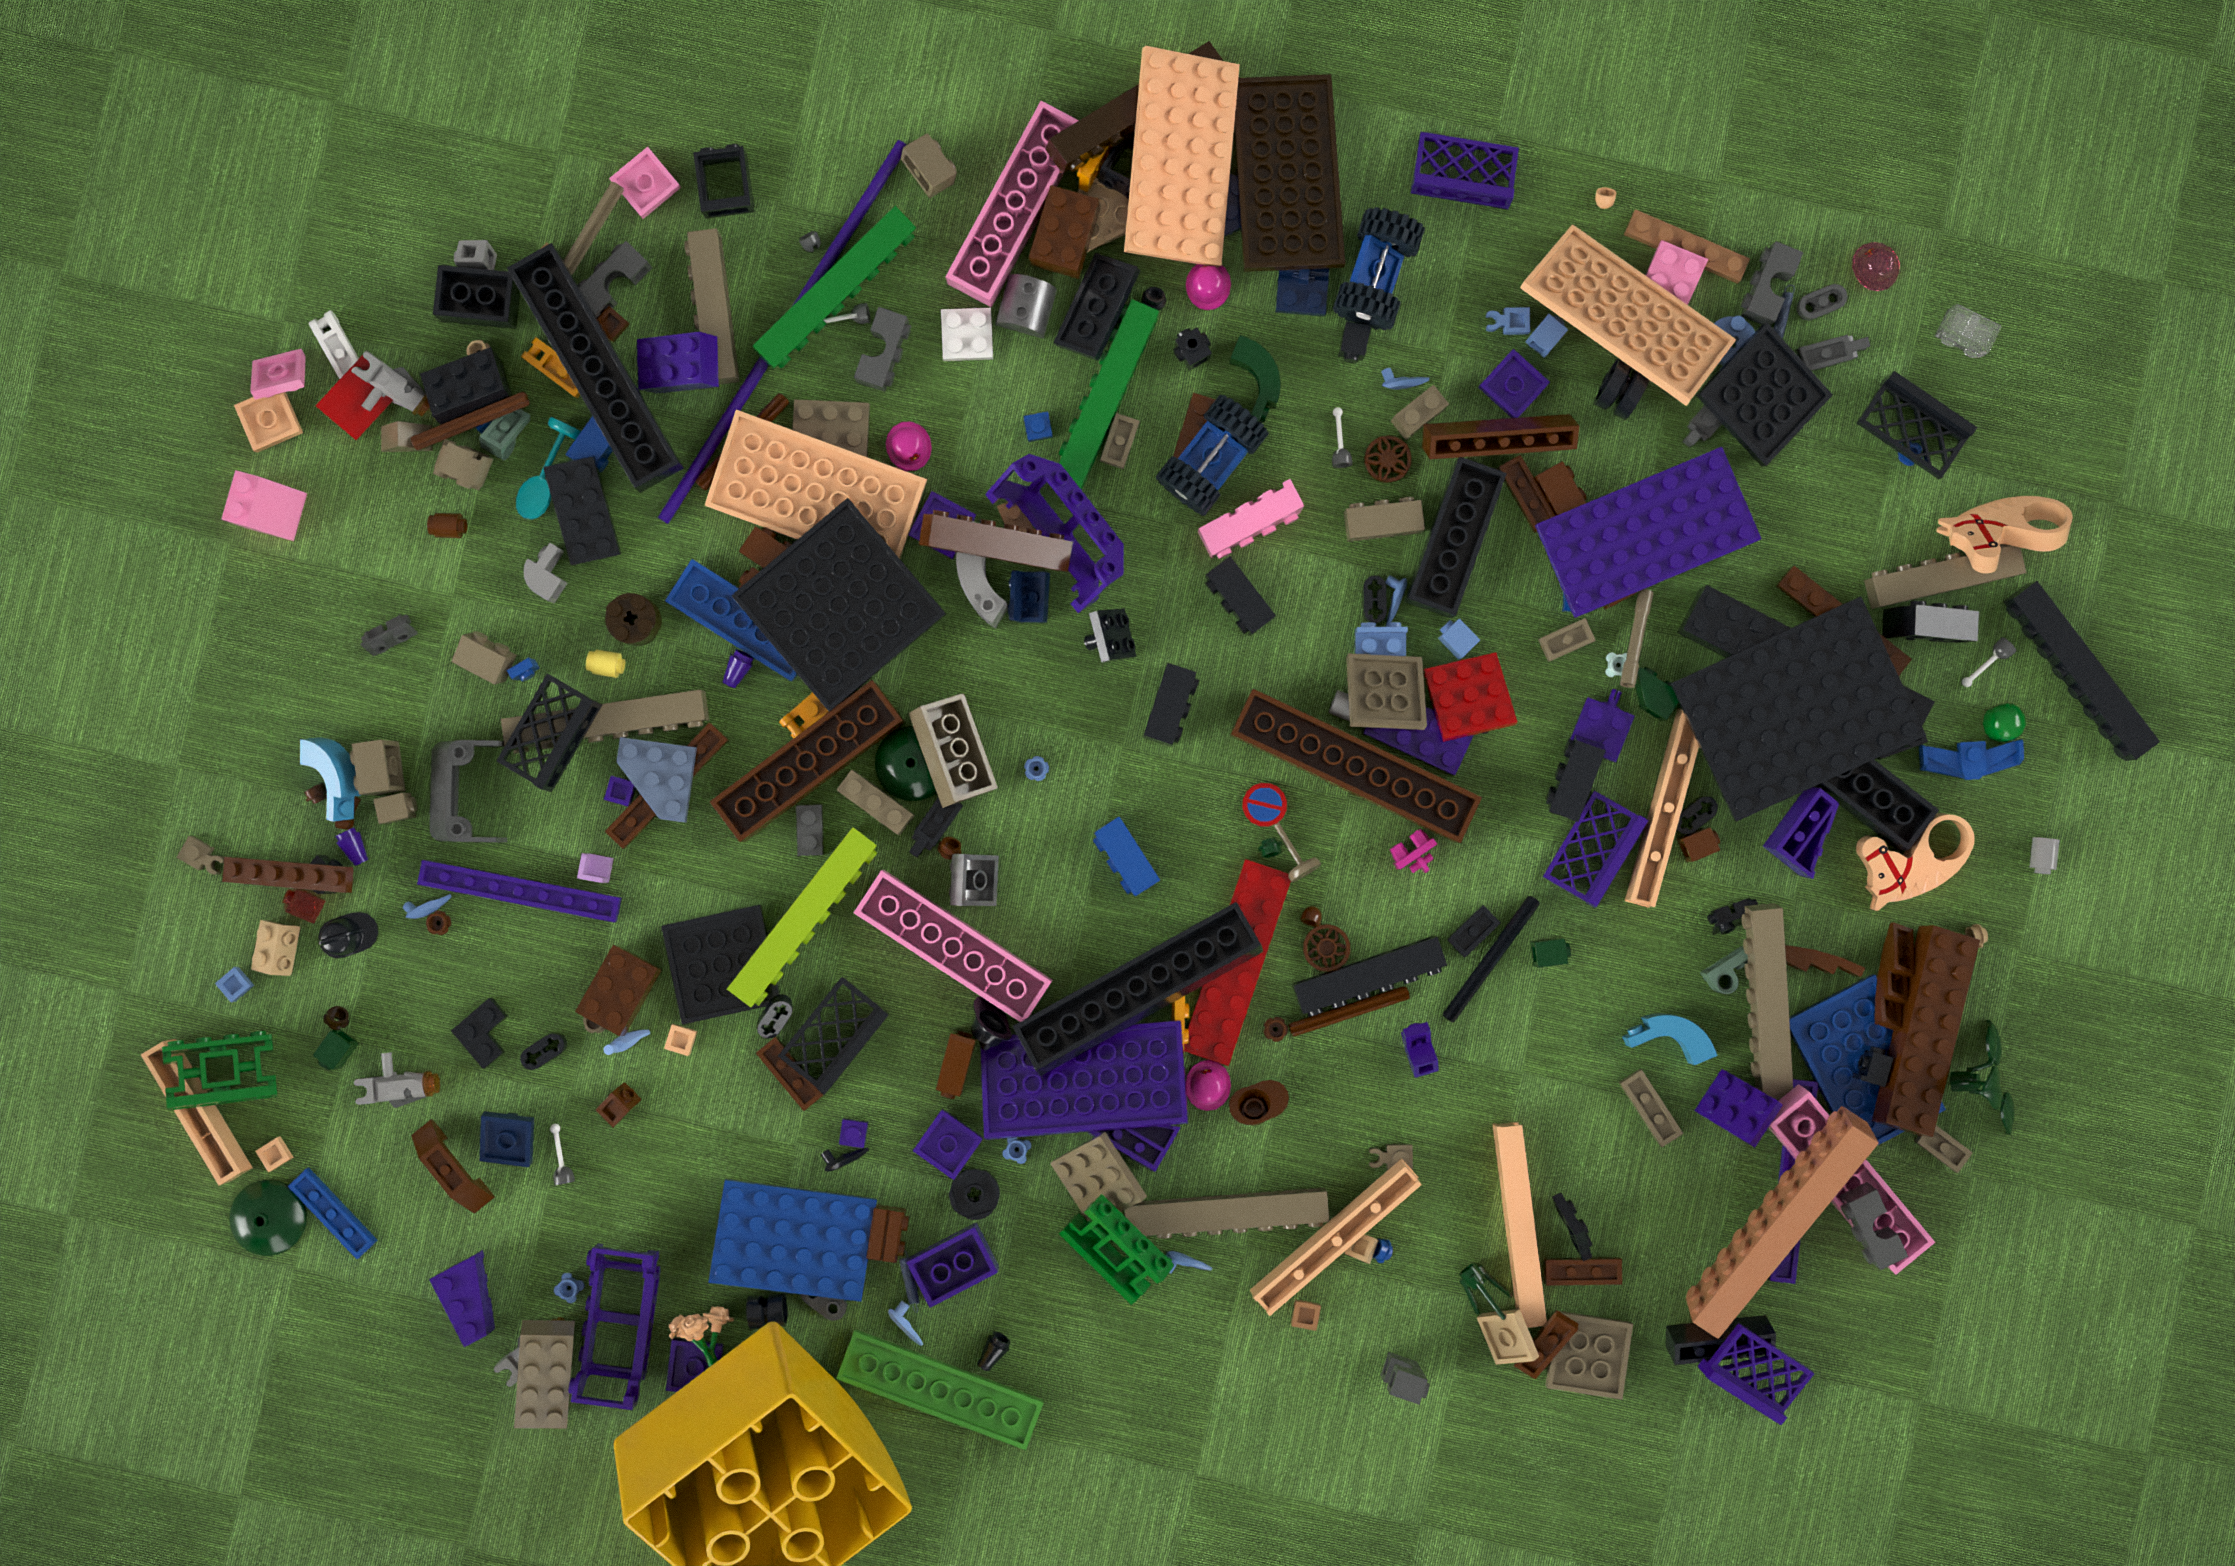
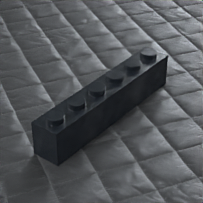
M1431 936L1340 967L1334 971L1325 972L1293 983L1292 987L1301 1013H1308L1310 1017L1322 1013V1008L1332 1005V1008L1344 1006L1347 1004V999L1355 997L1356 1000H1361L1371 996V991L1377 989L1380 992L1395 988L1394 983L1403 981L1404 984L1419 980L1418 975L1427 973L1428 976L1442 972L1441 967L1447 966L1438 937Z

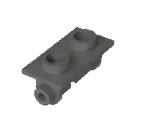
M399 614L397 617L385 622L388 628L386 631L382 625H379L370 631L364 632V636L361 637L363 641L361 646L372 656H376L418 634L410 625L411 620L407 614Z

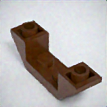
M430 1119L411 1135L418 1158L451 1199L475 1214L495 1198L481 1178L473 1180L443 1142L448 1138L433 1119Z

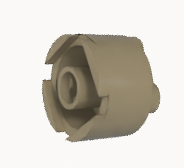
M444 439L434 465L433 474L445 479L456 480V484L462 487L480 490L484 485L493 458L468 446H457V442Z

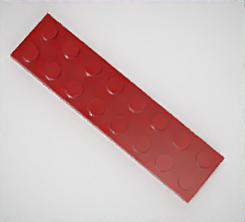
M1247 859L1244 860L1229 905L1235 902L1238 903L1261 943L1264 952L1201 987L1188 1026L1189 1041L1188 1044H1184L1183 1051L1229 1066L1291 883L1288 873Z

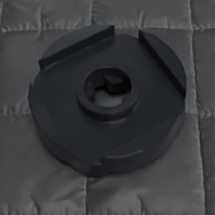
M970 1168L959 1173L953 1180L949 1191V1199L953 1209L970 1220H980L989 1216L997 1207L1000 1198V1187L996 1178L988 1170L980 1168ZM972 1187L981 1190L982 1194L979 1195V1200L975 1201L973 1197H968Z

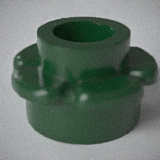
M1269 838L1261 842L1262 845L1258 848L1263 858H1270L1282 853L1280 847L1282 842H1277L1276 838Z

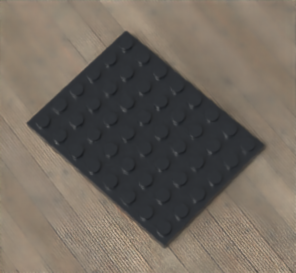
M1861 596L1670 683L1728 809L1736 822L1926 736Z

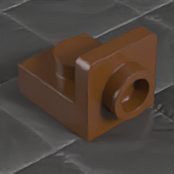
M622 1083L600 1104L596 1111L614 1128L641 1101V1098L626 1083Z

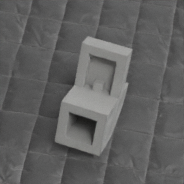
M549 543L548 546H544L540 550L537 563L530 559L526 560L524 579L534 593L555 604L566 587L567 582L551 572L564 551Z

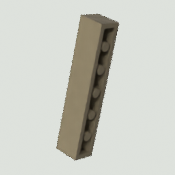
M717 228L687 232L688 241H684L686 255L690 256L691 265L687 266L689 279L690 281L693 280L694 290H691L690 293L692 304L696 305L697 314L694 315L695 328L699 332L717 336L719 385L740 382L722 236Z
M2000 544L2001 552L1998 567L1992 573L1977 572L1972 568L1968 556L1961 557L1960 552L1944 556L1945 561L1937 562L1936 558L1921 561L1920 567L1912 568V564L1896 567L1897 572L1888 574L1887 569L1873 572L1872 578L1864 580L1870 608H1880L2027 573L2021 548Z

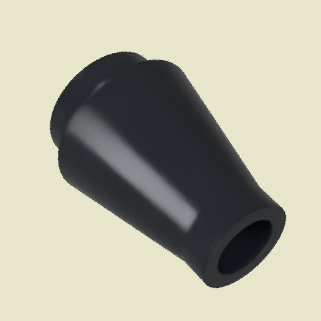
M997 1331L993 1332L992 1335H988L981 1357L977 1362L978 1366L985 1371H990L1009 1351L1010 1340L1004 1334Z

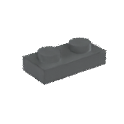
M823 805L796 806L797 856L824 855Z

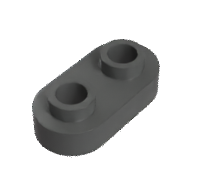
M1832 284L1809 293L1798 301L1797 313L1802 319L1807 321L1832 313L1845 305L1848 297L1847 292L1841 285ZM1829 295L1835 298V303L1829 301ZM1810 305L1812 312H1808L1805 306Z
M801 1294V1298L806 1304L828 1320H839L847 1310L846 1300L819 1296L812 1297ZM835 1304L838 1307V1311L832 1312L829 1309V1305Z

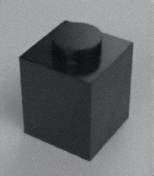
M1346 321L1338 356L1344 357L1343 360L1350 363H1358V360L1363 361L1371 326Z

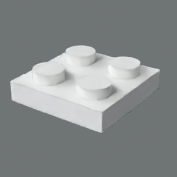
M991 308L941 309L943 361L993 359Z

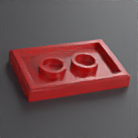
M363 355L316 404L318 409L355 440L364 433L393 401L388 396H381L371 411L361 406L374 389V386L365 382L351 371L354 367H359L362 370L369 369L370 363Z

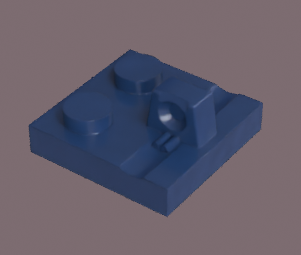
M1329 268L1279 270L1275 312L1325 316Z
M484 1111L481 1115L479 1161L530 1168L533 1162L534 1117L518 1116L517 1113L503 1114Z

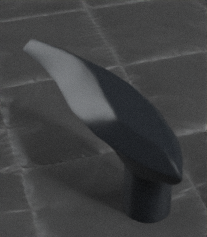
M866 1147L843 1154L836 1159L828 1149L821 1154V1157L827 1164L824 1170L829 1172L840 1169L862 1157L869 1151V1148Z

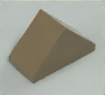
M401 421L381 426V451H433V445L416 450L411 443L412 436L429 430L432 426Z

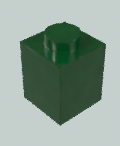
M1564 938L1530 941L1534 967L1540 968L1568 964V958L1571 957V949L1569 943H1566Z
M341 1029L330 1030L312 1056L317 1058L318 1064L327 1070L339 1069L343 1067L359 1042Z

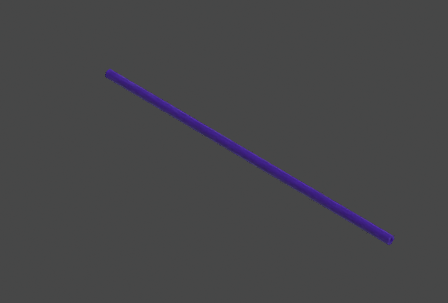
M897 140L794 304L834 265L900 161L903 147L906 146L901 140ZM761 357L753 366L657 517L665 523L669 524L729 430L735 411H741L769 367Z

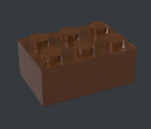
M1050 185L1029 255L1031 266L1079 279L1100 211L1099 199Z
M613 945L575 1012L618 1036H625L663 969L618 945Z

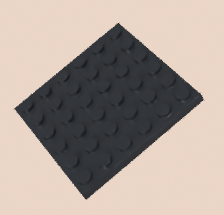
M849 498L845 499L731 595L829 712L846 700L947 615Z

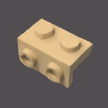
M260 920L251 970L269 975L290 976L293 970L300 927L284 925L269 920Z

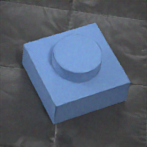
M233 967L215 983L231 1003L236 1002L254 986L239 967Z

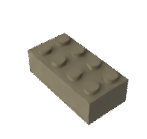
M964 693L920 706L909 712L942 808L986 794L998 788Z
M522 1320L514 1428L567 1429L570 1395L568 1390L571 1380L575 1321Z

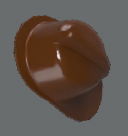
M1274 1080L1261 1081L1236 1091L1230 1099V1113L1241 1124L1260 1125L1283 1113L1289 1102L1288 1091L1283 1084Z

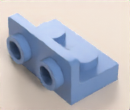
M1372 622L1361 623V627L1355 629V654L1406 656V633L1408 632V627H1401L1400 622L1386 623V627H1376V623Z

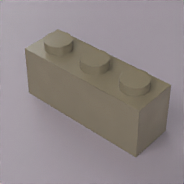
M1414 497L1400 498L1399 503L1390 504L1389 500L1375 501L1373 506L1355 503L1350 504L1349 508L1344 511L1347 542L1420 534L1425 530L1421 500L1414 501Z
M854 770L848 773L837 788L838 792L897 835L902 834L915 816L914 813Z

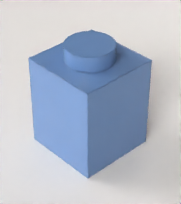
M1548 314L1525 343L1545 358L1568 329L1565 327L1562 319Z
M1460 619L1454 623L1449 620L1440 629L1443 634L1438 637L1458 660L1463 658L1480 641Z

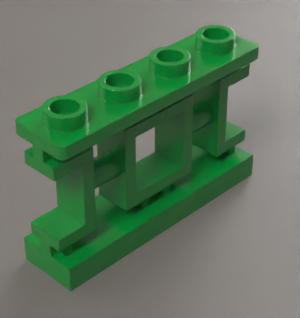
M266 1031L251 1032L250 1037L239 1038V1034L224 1035L223 1040L212 1041V1037L197 1038L195 1043L184 1044V1040L168 1042V1046L162 1047L163 1064L177 1063L179 1087L165 1088L167 1110L172 1111L277 1097L276 1075L262 1076L260 1053L273 1052L272 1034L266 1035ZM262 1043L265 1045L254 1047L255 1060L239 1062L238 1049H226L228 1047ZM210 1050V1052L199 1053L200 1067L184 1069L183 1056H171V1054ZM233 1056L235 1080L207 1083L205 1060ZM256 1071L257 1084L268 1083L267 1086L230 1090V1087L241 1086L240 1072ZM201 1077L202 1091L213 1089V1092L175 1097V1094L186 1093L185 1079Z
M1100 1194L1095 1201L1091 1202L1084 1211L1091 1220L1087 1222L1078 1213L1068 1221L1059 1233L1130 1305L1135 1303L1150 1287L1151 1284L1145 1279L1146 1276H1149L1158 1284L1167 1277L1174 1267V1264L1103 1194ZM1112 1239L1127 1256L1123 1257L1108 1241Z

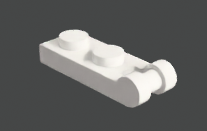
M330 310L324 313L323 318L310 321L309 326L337 376L341 379L359 358L341 328L338 318ZM330 326L332 330L324 333V329Z

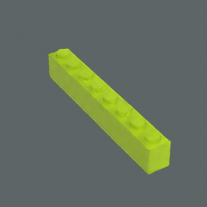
M852 827L732 981L727 990L749 1007H752L754 1003L759 1006L768 995L765 992L768 985L772 983L775 986L784 973L780 971L786 963L791 965L800 954L796 949L801 943L807 945L814 936L815 932L812 929L817 922L822 925L831 914L828 911L831 904L834 902L838 905L846 895V892L843 890L849 882L853 885L860 877L862 872L859 871V868L865 862L869 865L877 855V852L874 850L877 845Z

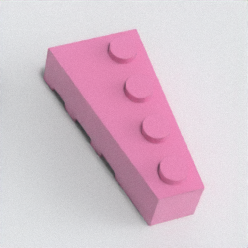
M1291 479L1282 483V489L1278 491L1270 489L1258 497L1257 502H1246L1235 509V513H1226L1199 528L1198 534L1211 559L1216 556L1218 559H1221L1231 554V548L1237 545L1243 548L1254 542L1253 537L1261 533L1263 537L1277 530L1275 526L1282 522L1288 525L1299 519L1298 514L1301 513L1304 504Z

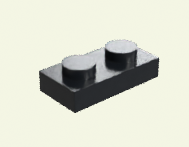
M1481 905L1446 940L1465 958L1501 922L1484 905Z

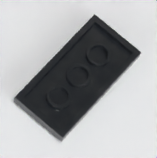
M1095 253L1053 343L1057 347L1099 361L1138 278L1140 269L1137 266Z
M595 455L543 467L570 564L576 565L620 555L621 550Z

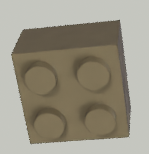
M381 739L352 744L350 759L352 764L355 765L356 771L354 786L360 795L377 796L406 791L399 742Z

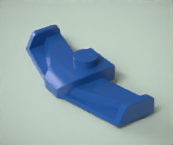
M2015 740L1987 750L1985 741L1957 743V752L1919 745L1920 770L1959 777L1964 780L1980 779L1982 776L2020 765L2024 760L2023 740Z

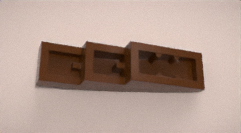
M1895 922L1890 923L1884 942L1875 995V1024L1894 1031L1902 1028L1901 1004L1908 1002V978L1915 975L1913 929Z
M1785 945L1786 964L1798 971L1807 972L1811 965L1828 974H1834L1836 969L1839 968L1852 976L1861 977L1865 970L1864 967L1835 955L1814 949Z

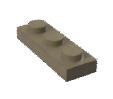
M1638 1069L1619 1082L1659 1146L1664 1147L1683 1134L1641 1069Z

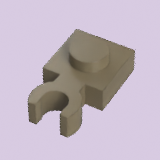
M188 836L176 857L197 870H202L206 866V870L213 875H220L221 871L215 868V862L224 863L223 856L211 855L215 849L214 847L194 836Z
M1386 1144V1151H1381L1376 1147L1368 1149L1369 1153L1379 1155L1376 1162H1369V1166L1372 1168H1378L1383 1163H1386L1388 1171L1402 1158L1413 1170L1412 1144Z

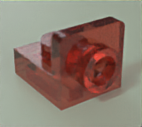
M293 888V890L288 889L282 900V903L285 904V912L313 924L326 902L321 897L297 888Z

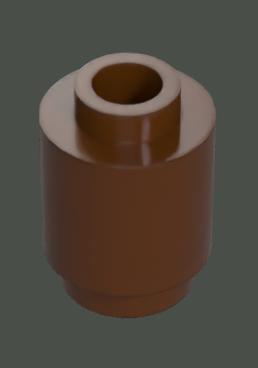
M435 513L428 517V533L436 538L461 539L463 534L467 533L468 523L461 513Z

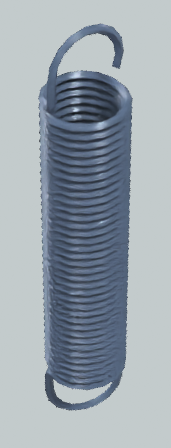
M1786 288L1782 294L1785 300L1774 325V330L1781 338L1784 336L1794 296V291L1793 293L1786 292Z
M906 1252L907 1258H902L899 1262L909 1304L916 1303L918 1312L917 1304L920 1300L914 1276L906 1263L908 1260Z

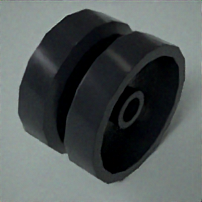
M1617 357L1601 382L1594 405L1606 410L1615 402L1613 408L1614 415L1626 420L1637 406L1650 380L1635 369L1630 374L1632 367Z

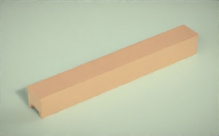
M1679 708L1676 711L1647 820L1649 821L1643 831L1625 897L1627 902L1648 908L1656 906L1699 749L1698 742L1684 712Z
M1518 1122L1493 1123L1515 1308L1520 1309L1527 1328L1544 1326L1547 1319L1523 1128Z
M1401 1158L1251 1288L1250 1292L1253 1298L1271 1316L1422 1185L1418 1180L1419 1177Z

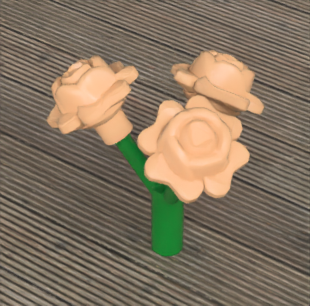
M712 1306L710 1313H703V1317L699 1314L686 1317L679 1315L669 1324L671 1331L669 1337L672 1340L675 1337L685 1338L687 1341H692L704 1353L710 1367L718 1361L714 1352L718 1333H721L722 1325L727 1324V1322H733L734 1318L729 1316V1309ZM708 1321L712 1324L711 1331L713 1332L710 1348L703 1339V1332L709 1327Z

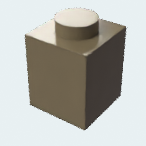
M399 793L373 799L379 824H391L416 818L415 812L418 807L411 793Z

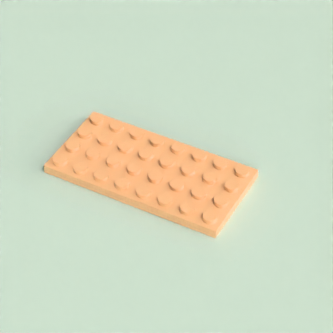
M1150 46L1142 48L1124 252L1215 267L1222 265L1240 64Z
M1573 224L1520 287L1523 291L1686 406L1737 340Z
M736 410L704 506L799 539L845 499L849 498L900 559L928 479Z

